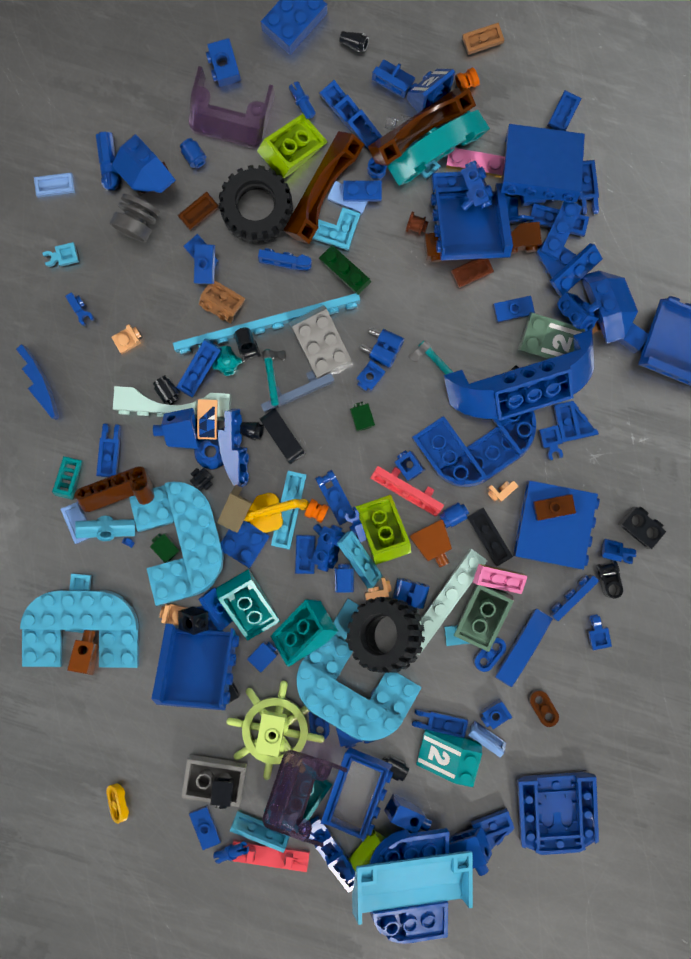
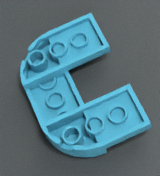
M167 482L163 486L153 488L154 499L145 505L140 504L135 495L129 497L137 531L142 532L175 523L183 555L182 559L146 568L155 606L193 597L205 592L215 583L223 567V549L212 508L206 497L197 488L182 482Z
M61 589L47 592L33 600L22 616L20 629H22V667H61L62 630H99V667L138 668L139 623L136 612L132 605L130 606L123 599L124 597L108 590Z
M334 635L326 644L305 656L299 666L297 689L302 703L315 716L320 717L357 740L376 741L389 736L402 724L422 687L397 672H390L384 674L370 700L364 698L336 681L353 651L349 650L347 642Z

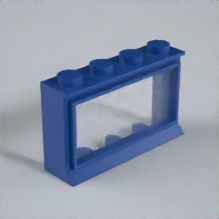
M348 748L344 754L320 824H327L362 839L364 842L367 835L371 836L375 827L372 822L374 818H378L381 810L378 807L380 800L384 801L387 790L384 789L386 782L390 783L394 773L391 772L392 764L356 749Z

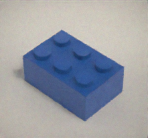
M279 0L261 20L262 31L291 55L328 14L327 3L324 0Z

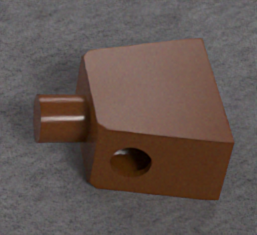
M442 519L409 535V538L427 561L435 558L439 568L450 563L445 552L451 550L452 547Z
M84 630L82 641L75 640L67 671L88 675L94 674L99 648L98 644L93 643L96 632ZM87 647L88 651L84 654L83 650Z

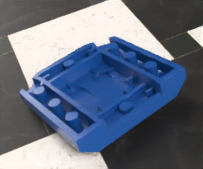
M574 772L529 775L517 779L520 841L523 848L532 849L540 855L580 853L586 850L585 847L590 844L599 842L597 779L595 774Z

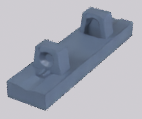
M312 370L306 373L310 383L282 395L279 387L276 386L279 404L272 406L271 400L261 404L263 411L267 413L274 408L276 409L334 383V378L330 373L317 379Z

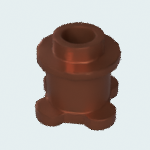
M412 211L406 232L412 230L421 235V232H426L429 222L425 221V216L424 218L414 215L415 212Z

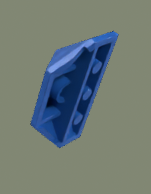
M136 134L119 147L111 165L133 190L162 193L176 181L158 157Z
M599 270L586 274L581 280L590 303L592 304L599 300L602 304V307L594 311V313L599 317L598 324L606 344L625 339L638 313L625 278Z

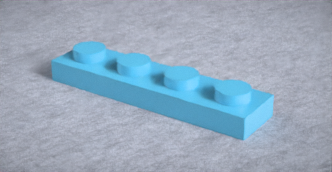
M292 471L287 472L281 502L302 498L306 474ZM299 508L281 512L283 524L280 529L274 531L271 546L290 550Z

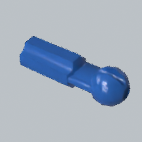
M99 132L96 134L102 176L101 184L105 189L113 191L120 184L118 173L111 166L116 156L113 133Z

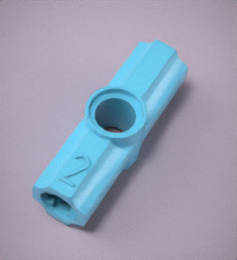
M101 516L97 520L75 522L76 538L97 537L100 541H110L114 537L135 536L134 519L114 520L110 516Z

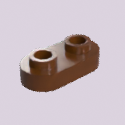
M542 690L533 691L529 696V703L540 722L546 727L555 726L559 721V714L550 698ZM541 696V702L537 703L535 701L536 697ZM547 713H551L550 719H545Z

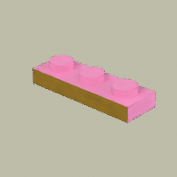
M454 148L455 150L448 154L446 168L462 170L466 168V164L476 161L480 167L483 166L486 175L502 177L504 156Z
M478 564L473 583L522 594L528 576L522 573Z

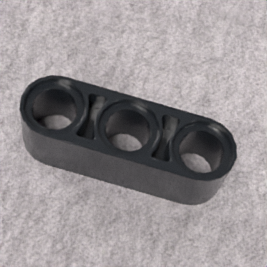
M275 408L259 418L289 464H292L306 454Z

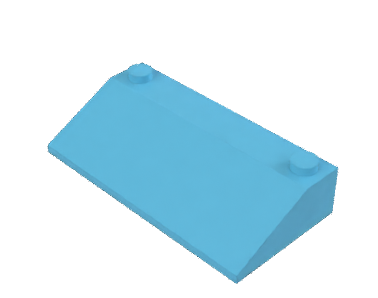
M472 851L356 866L352 891V913L358 925L362 924V913L456 899H462L468 908H473Z

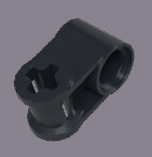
M243 327L235 331L234 336L242 361L246 362V359L255 356L261 357L251 330Z
M612 561L611 564L602 566L600 564L596 565L603 594L613 599L621 597L623 586L617 561ZM612 584L617 588L614 595L609 593V587Z

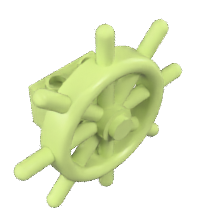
M281 681L278 697H268L263 700H259L252 688H247L246 694L254 706L248 711L244 720L231 717L226 720L228 725L242 728L245 747L234 754V759L240 760L248 753H251L256 759L265 763L263 774L265 780L271 778L273 764H283L292 761L300 773L305 772V766L297 755L304 748L306 741L318 743L325 741L323 735L308 733V722L305 714L310 711L305 706L300 708L296 703L285 698L288 686L287 681ZM276 706L275 712L267 711L266 707ZM283 708L288 709L293 714L287 717L286 714H282ZM259 712L261 722H252L255 715ZM298 720L300 731L288 729L289 725ZM251 730L259 731L257 739L253 740ZM284 736L299 740L292 748Z

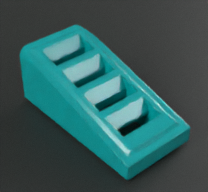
M63 456L52 490L55 496L73 500L82 460ZM69 464L76 467L75 469L67 468L66 465ZM64 473H72L73 476L64 475ZM63 480L71 481V483H63ZM61 487L67 488L68 491L61 490Z

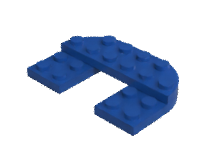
M530 411L501 421L499 419H492L497 427L468 447L464 445L444 416L413 436L412 439L440 478L455 486L471 487L486 482L520 459L530 449L536 433V417L534 411Z
M447 828L414 833H409L407 829L395 832L377 846L371 857L370 864L449 854V831ZM448 901L370 912L380 934L382 933L388 940L395 943L408 944L448 937Z

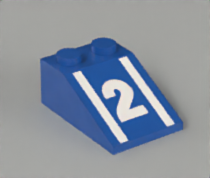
M453 69L429 71L419 84L414 83L408 89L407 100L419 113L451 91L455 71Z

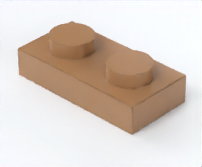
M499 22L462 35L468 55L503 44L505 41Z

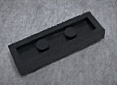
M484 507L467 517L496 567L513 557Z

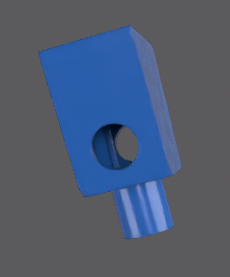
M189 408L164 414L162 424L153 425L154 437L164 436L168 447L198 449L200 439L197 437V420L194 409Z
M392 794L384 809L391 823L413 833L418 832L420 828L428 831L431 827L432 821L425 818L426 816L421 808L395 794Z
M482 826L452 835L449 838V853L472 851L473 869H476L479 876L488 873L489 869L486 864L492 855V851Z

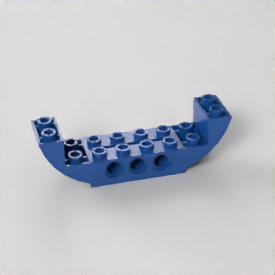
M592 330L573 335L575 350L573 352L470 384L463 370L444 375L449 404L457 411L472 417L499 419L501 421L574 398L573 395L588 383L594 371L595 360Z

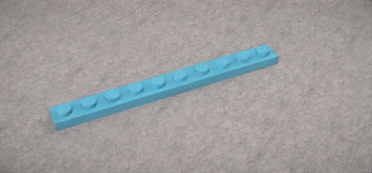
M355 293L173 343L174 350L177 353L180 352V354L192 352L191 349L200 348L204 339L212 343L224 344L229 342L228 339L235 337V331L243 327L249 328L255 335L264 333L267 328L279 329L284 327L283 324L289 323L322 305L327 308L330 315L338 313L341 308L353 309L358 307L357 304H360V297Z

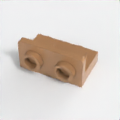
M214 280V284H209L202 292L199 305L204 310L210 311L221 320L231 324L234 316L244 304L245 298Z

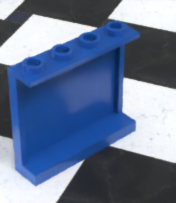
M509 124L505 139L507 143L501 193L577 203L582 187L585 134Z
M496 183L494 195L491 196L493 205L482 209L481 206L475 207L473 203L467 211L461 207L468 199L466 192L439 194L438 186H435L434 194H431V206L435 208L433 209L432 217L433 221H436L437 224L434 226L435 237H438L436 251L440 253L441 260L511 257L513 242L505 193H501L503 183Z
M669 296L659 301L638 365L691 386V304L681 303L679 298Z
M527 481L513 556L584 570V566H587L589 561L587 550L592 545L591 529H594L596 524L594 513L600 503V499L597 498L598 494ZM573 495L575 514L537 521L534 501Z
M165 624L152 693L153 702L156 705L226 710V704L230 702L229 685L233 683L232 666L236 664L235 647L239 646V636L235 630L231 628L230 632L204 631L192 635L175 628L173 624Z

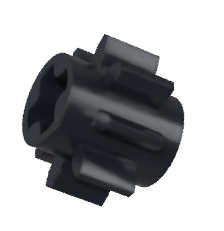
M204 467L201 470L196 468L190 473L193 476L190 482L199 491L202 488L208 490L213 485L211 480L214 477Z

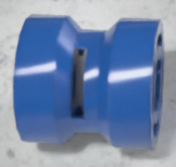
M372 157L368 162L367 168L369 177L373 180L382 179L386 174L387 166L376 164Z

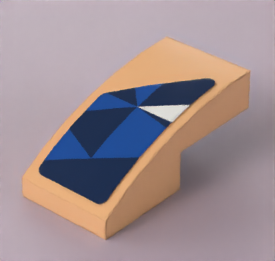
M198 399V439L217 440L218 400Z

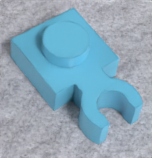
M74 242L55 246L56 252L54 253L51 251L42 253L44 257L51 256V261L45 262L47 267L54 266L56 262L61 267L79 262Z

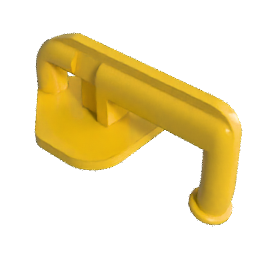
M261 494L253 501L244 521L249 522L264 533L276 531L283 524L281 512L295 508L306 510L309 502L306 499H292L279 503L276 494Z

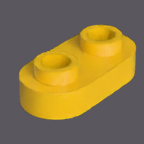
M118 783L109 785L106 794L110 814L113 821L119 824L126 821L129 814L125 801V790Z

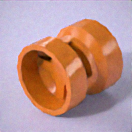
M473 67L467 69L465 73L460 72L455 75L457 87L475 88L480 85L478 74Z
M311 499L304 516L308 518L313 517L317 522L322 523L329 506L318 504L316 500Z

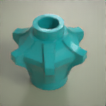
M230 346L220 347L222 350L212 367L213 370H220V373L230 376L238 369L237 366L242 363V359L234 354Z

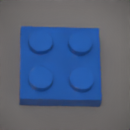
M243 521L238 533L230 529L221 541V547L225 554L250 569L270 535L262 532L249 522Z

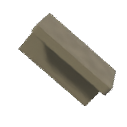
M235 485L217 522L236 533L239 532L252 504L251 501L239 496L242 487Z

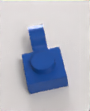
M71 292L65 296L77 314L80 324L86 326L84 322L86 316H89L92 321L95 320L90 312L84 310L83 306L85 303L79 295L76 296Z
M353 507L354 513L351 516H348L346 510L343 511L345 519L351 522L350 531H353L360 542L367 540L356 507Z
M604 539L602 543L603 558L619 562L623 559L625 563L632 564L633 557L637 556L635 549L624 548L621 542Z
M598 614L591 615L590 621L593 630H588L591 649L594 651L612 647L608 627H602L601 618Z

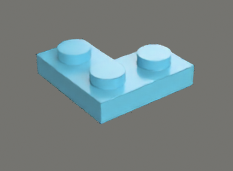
M342 207L337 225L318 220V229L312 239L349 251L360 213Z

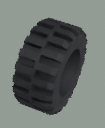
M249 165L247 170L243 171V168L238 169L236 175L232 173L228 176L229 181L223 183V191L219 193V210L228 230H231L237 238L241 237L242 241L248 242L251 240L253 243L258 244L261 240H264L265 243L269 242V238L280 236L279 233L284 230L292 216L293 203L290 188L284 182V178L280 174L276 175L275 170L271 168L266 170L265 166L259 165L258 168H254L253 165ZM250 190H265L274 199V209L261 220L254 221L244 218L238 208L240 198Z
M386 597L366 600V604L358 606L357 609L359 611L352 614L351 618L353 620L348 624V628H350V632L347 633V639H350L348 647L349 650L354 652L352 654L353 658L360 660L359 665L372 672L395 673L400 672L401 669H407L410 667V663H414L418 659L416 654H421L423 649L420 647L421 642L425 641V637L422 636V631L425 630L424 625H420L422 620L420 615L414 614L416 609L413 606H409L403 600ZM388 616L396 626L397 639L394 647L384 654L379 650L375 642V630L378 623Z

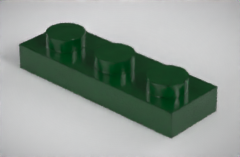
M333 245L319 257V260L357 295L371 283L370 278Z

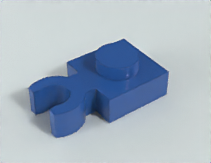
M558 425L538 430L542 447L549 448L548 459L553 460V452H557L559 458H562L563 452L558 448V445L563 444Z

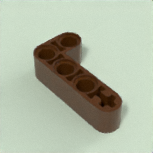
M138 466L81 487L75 492L74 497L84 512H91L134 495L140 504L145 505L154 499L152 482L144 467Z

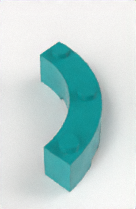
M469 110L438 129L434 127L429 130L426 137L407 149L402 156L394 160L387 167L399 186L410 183L427 169L426 164L433 160L439 161L453 152L454 148L459 144L464 146L477 141L490 130V127L479 110L472 112Z

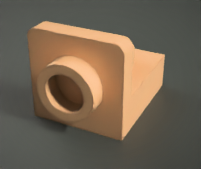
M130 324L126 325V329L111 337L121 354L141 344L139 338L142 336L140 332Z
M506 481L499 487L500 492H498L492 485H489L487 487L489 490L487 494L493 501L498 500L502 502L519 486L515 481L510 483Z
M381 577L383 589H379V586L369 588L368 592H364L366 600L375 599L376 597H389L388 592L392 591L390 580L386 581L385 577Z
M167 603L165 607L162 606L159 618H162L161 623L178 626V611L189 607Z

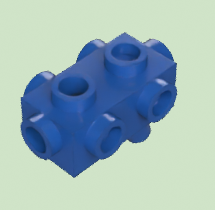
M476 161L466 164V168L461 171L469 189L466 191L468 199L461 207L467 211L473 203L475 207L481 206L482 209L493 205L491 196L494 194L491 186L485 182L484 178L487 176L483 166L480 167Z
M567 292L561 296L557 303L561 313L570 319L574 327L579 330L584 329L587 332L594 328L595 323L599 319L594 311L602 307L599 300L590 305L584 302L578 295Z
M316 524L313 529L319 537L311 563L318 565L317 569L328 572L329 568L333 569L338 561L340 548L337 542L345 535V532H342V527L333 524L331 527L323 526V528Z

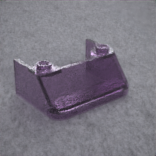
M198 66L190 99L189 126L191 130L199 135L250 148H258L263 142L275 98L273 85L269 84L265 103L259 101L251 102L247 107L246 114L209 104L210 93L204 87L206 77L203 68Z
M288 750L283 755L263 814V825L266 828L303 842L323 847L324 843L309 838L312 825L303 816L315 780H326L332 768L347 772L348 768L304 753Z

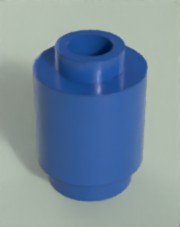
M188 138L180 144L181 153L190 167L200 168L205 164L206 155L197 141Z
M457 502L443 510V513L439 516L443 520L445 527L448 528L450 526L454 527L468 519L467 514L469 512L464 504L460 505Z

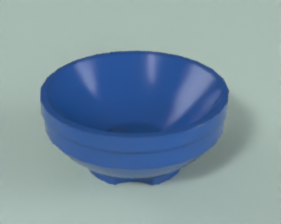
M218 436L217 440L200 439L198 449H194L196 461L206 469L214 470L222 467L224 464L220 454ZM208 446L215 447V456L207 457L205 449Z

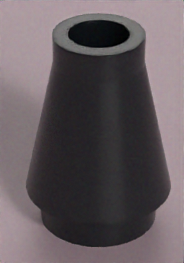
M342 31L339 42L357 52H365L369 37L365 36V33Z
M259 422L241 423L240 434L252 440H260L262 438L264 425Z

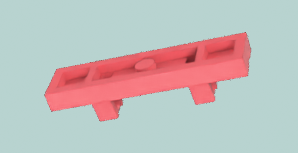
M377 466L371 476L372 480L435 517L440 513L444 504L431 497L434 489L428 486L423 493L398 478L401 472L400 469L394 467L392 472L389 473Z
M234 840L233 845L239 844L243 841ZM244 841L248 845L243 847H249L248 854L238 856L233 860L234 862L307 872L310 851L286 847L284 853L260 843Z

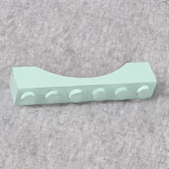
M114 386L113 410L118 411L120 415H130V412H137L138 416H149V413H156V417H163L164 414L193 408L197 420L198 400L184 405H166L148 399L134 387ZM209 393L202 399L218 400L217 420L225 421V411L231 409L232 396L225 393Z
M469 549L438 596L421 616L420 625H424L425 630L422 631L425 641L421 642L420 646L423 649L473 582L478 564L485 565L488 561L474 550Z

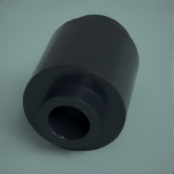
M166 375L153 383L155 386L154 390L164 404L168 403L171 405L179 400L180 392Z
M391 755L387 758L384 757L383 761L392 764L391 772H394L392 779L403 782L409 772V767L406 766V763Z

